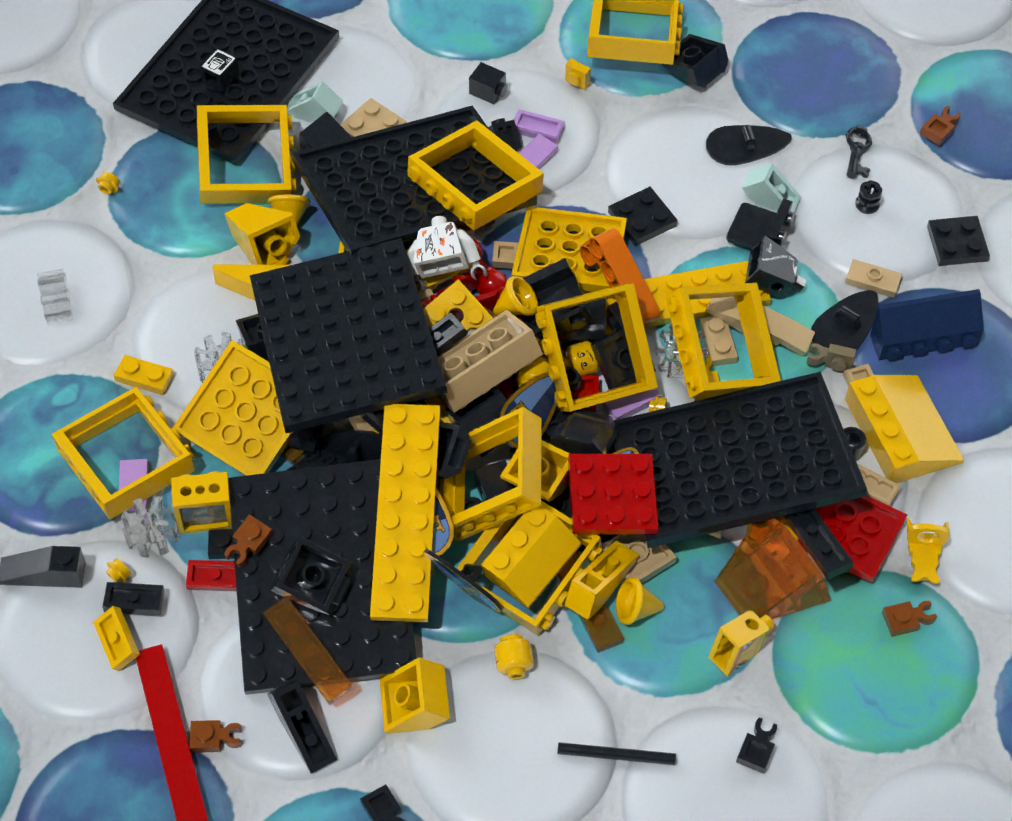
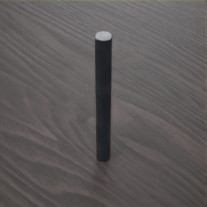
M558 742L557 754L667 765H675L676 753Z

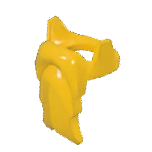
M907 518V547L909 554L912 555L911 566L914 568L911 577L912 582L927 580L933 584H939L940 579L936 568L939 564L938 557H940L942 546L950 537L948 522H945L943 526L912 524L910 519Z

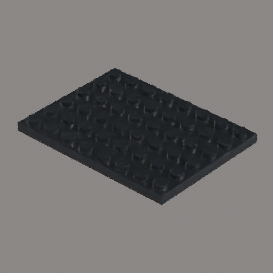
M201 0L113 102L114 110L198 147L197 105H285L337 41L339 30L269 0ZM217 48L237 57L239 75L223 93L203 83L200 66ZM208 123L209 153L237 165L270 123Z
M472 105L292 153V162L345 249L352 255L363 247H371L387 241L402 238L403 243L415 240L417 239L418 231L421 228L432 226L431 220L436 216L445 217L447 222H453L456 228L466 225L408 177V157L476 120L487 129L489 128ZM472 146L431 167L475 204L516 182ZM534 196L506 213L537 205L538 197Z
M402 238L379 243L371 247H363L352 255L347 251L249 275L286 434L382 410L387 405L406 404L448 393Z
M821 372L614 420L619 429L616 439L620 450L632 447L639 454H652L658 532L657 534H644L647 548L867 496L866 485Z
M381 459L228 478L232 536L249 514L273 530V534L257 555L251 551L248 552L247 562L243 567H238L236 563L241 555L238 553L234 554L243 683L246 695L271 692L292 680H298L301 687L304 688L382 678L417 659L413 622L370 619ZM299 536L352 563V583L339 610L329 615L298 604L271 591L272 582L289 548Z

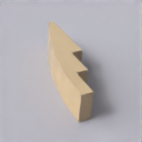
M735 297L711 298L705 311L743 333ZM763 306L772 345L776 347L778 344H782L800 356L806 354L815 332L793 319Z

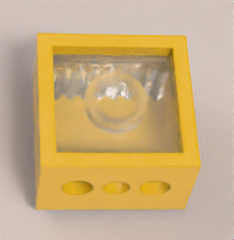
M213 471L201 475L184 474L180 477L171 478L172 507L179 534L206 532L214 529H232L227 472Z

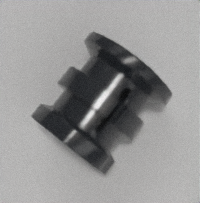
M869 180L861 184L855 201L856 208L860 212L873 214L878 211L883 190L878 182Z

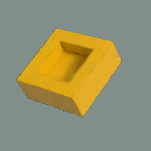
M571 58L566 63L565 80L573 86L586 90L590 85L591 68Z

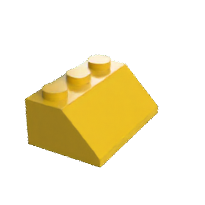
M541 505L525 512L484 560L481 567L487 579L529 609L582 544L556 515Z

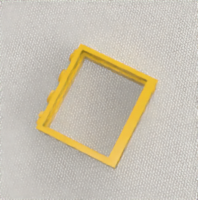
M593 0L587 57L673 65L674 55H679L683 3H679V0ZM603 10L668 15L670 16L668 41L600 35Z
M197 105L200 204L268 203V199L272 196L296 192V178H291V172L295 171V165L289 151L293 150V136H288V129H292V115H287V105ZM208 123H279L283 183L210 184Z
M477 120L408 157V177L473 231L542 193L544 173ZM472 146L516 182L475 204L431 167Z
M634 283L622 284L536 307V323L542 330L544 338L542 340V348L544 353L548 355L550 363L548 373L550 379L554 381L556 388L554 398L561 411L571 412L658 388ZM616 295L637 382L573 400L552 312Z
M757 283L680 287L666 295L667 309L671 317L673 334L676 339L679 360L682 365L689 398L719 396L781 381ZM735 297L754 375L753 379L709 382L690 303L691 299Z
M137 387L51 434L57 451L109 520L171 485L172 477H180L195 471L192 461L195 456L190 451L189 445L183 446L177 430L174 427L169 428L167 426L168 422L164 414L160 410L156 412L149 395L143 396ZM139 412L175 458L111 495L75 447Z
M526 408L516 409L467 433L471 443L461 473L446 479H440V495L449 511L454 526L455 541L459 542L541 506L542 418ZM518 436V487L464 510L466 460Z
M541 500V505L556 515L572 532V519ZM516 517L484 530L457 569L461 571L467 563L481 567V564L499 544L504 533ZM574 534L586 548L535 619L480 584L478 585L503 606L501 611L503 614L539 636L543 629L548 630L552 625L557 609L565 606L572 580L602 554L601 537L597 534Z

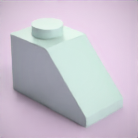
M322 81L293 95L287 106V115L313 123L325 112H328L335 119L340 112L339 107L343 100Z
M772 163L749 170L742 189L756 205L778 211L784 198L793 201L791 212L794 213L801 198V195Z

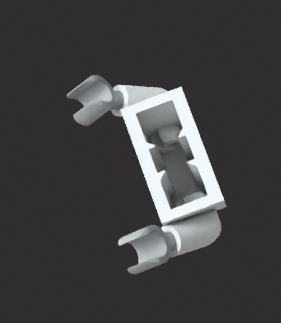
M443 216L432 218V226L421 228L418 231L417 239L414 240L407 252L415 284L419 282L421 292L427 289V284L420 279V276L421 278L466 269L469 268V263L472 264L471 276L476 281L478 280L475 272L478 269H483L484 276L486 278L488 276L486 268L480 265L478 261L481 258L474 240L464 230H457L455 224L447 222V219Z

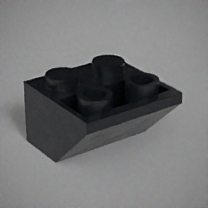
M494 386L486 394L468 403L465 408L459 409L455 413L450 408H446L445 412L451 424L463 426L466 432L469 433L497 419L499 410L507 399ZM498 446L479 454V456L482 458Z

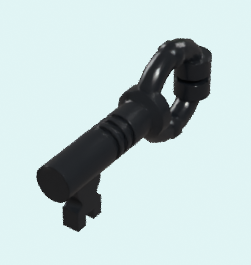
M859 125L850 128L845 135L851 150L846 174L849 178H855L856 174H861L863 177L868 178L870 168L862 167L859 164L861 153L871 147L872 138L867 132L868 129L862 128ZM853 134L865 138V145L861 142H854L852 140Z

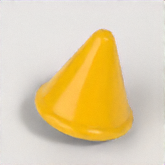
M284 194L270 197L268 204L271 205L272 209L291 212L298 226L311 201L305 196Z
M519 276L509 277L493 309L494 315L498 316L506 310L514 316L534 315L537 312L536 307L538 306L535 292L523 278Z
M635 577L627 578L618 590L616 614L619 621L624 625H630L637 620L664 609V603Z

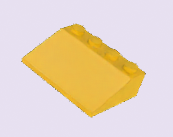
M872 375L849 382L845 401L860 430L865 433L866 441L887 479L900 483L964 462L959 449L918 375Z

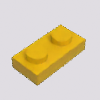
M124 355L113 376L116 382L164 396L174 376L172 368Z
M112 606L93 622L112 669L120 671L140 655L119 607Z

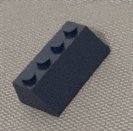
M979 289L878 305L870 333L878 359L895 360L904 356H920L928 352H945L953 348H969L978 345L984 330L981 292Z

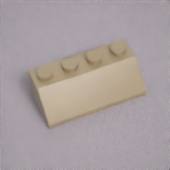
M506 310L439 355L438 360L448 392L438 395L441 401L455 413L459 409L465 408L468 403L477 397L489 392L491 388L503 380L509 379L518 370L533 363L543 353L532 329Z

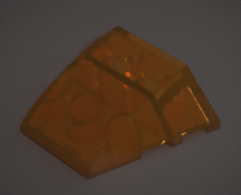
M775 518L756 522L752 525L714 580L739 616L750 610L758 617L766 614L771 619H775L831 601L821 571L790 530Z

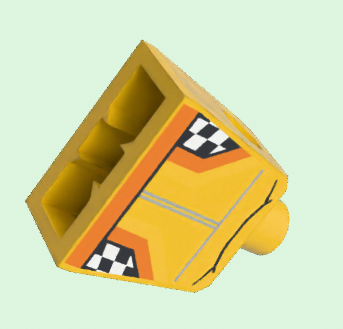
M750 610L720 627L708 658L727 677L762 650L769 632L774 629L773 620L766 614L758 617Z

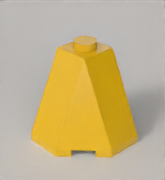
M246 203L224 213L231 235L252 265L287 264L289 260L287 256L293 244L296 245L300 238L294 215L291 212Z

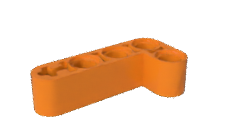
M612 228L596 235L580 247V254L585 264L589 267L598 264L610 288L634 283L644 325L660 317L659 308L623 237L617 229Z

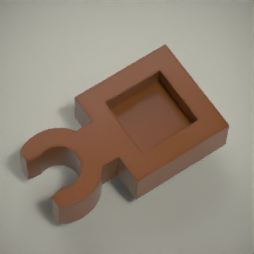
M946 106L942 111L941 117L934 114L921 127L920 134L940 146L954 132L961 113L958 112L955 116L948 115L950 107Z
M249 514L232 536L237 544L231 545L226 549L224 553L226 559L229 560L233 554L238 553L241 556L236 562L237 566L243 567L247 562L248 552L251 551L257 555L273 534V530Z
M910 601L884 607L882 614L891 637L918 631L920 628L919 623L924 625L933 624L936 621L937 615H926L923 612L930 609L931 601H923L916 608L912 607Z
M220 720L191 721L190 752H220L221 744H226L230 748L241 747L240 738L233 739L230 737L233 733L242 732L241 724L231 723L225 728H221Z

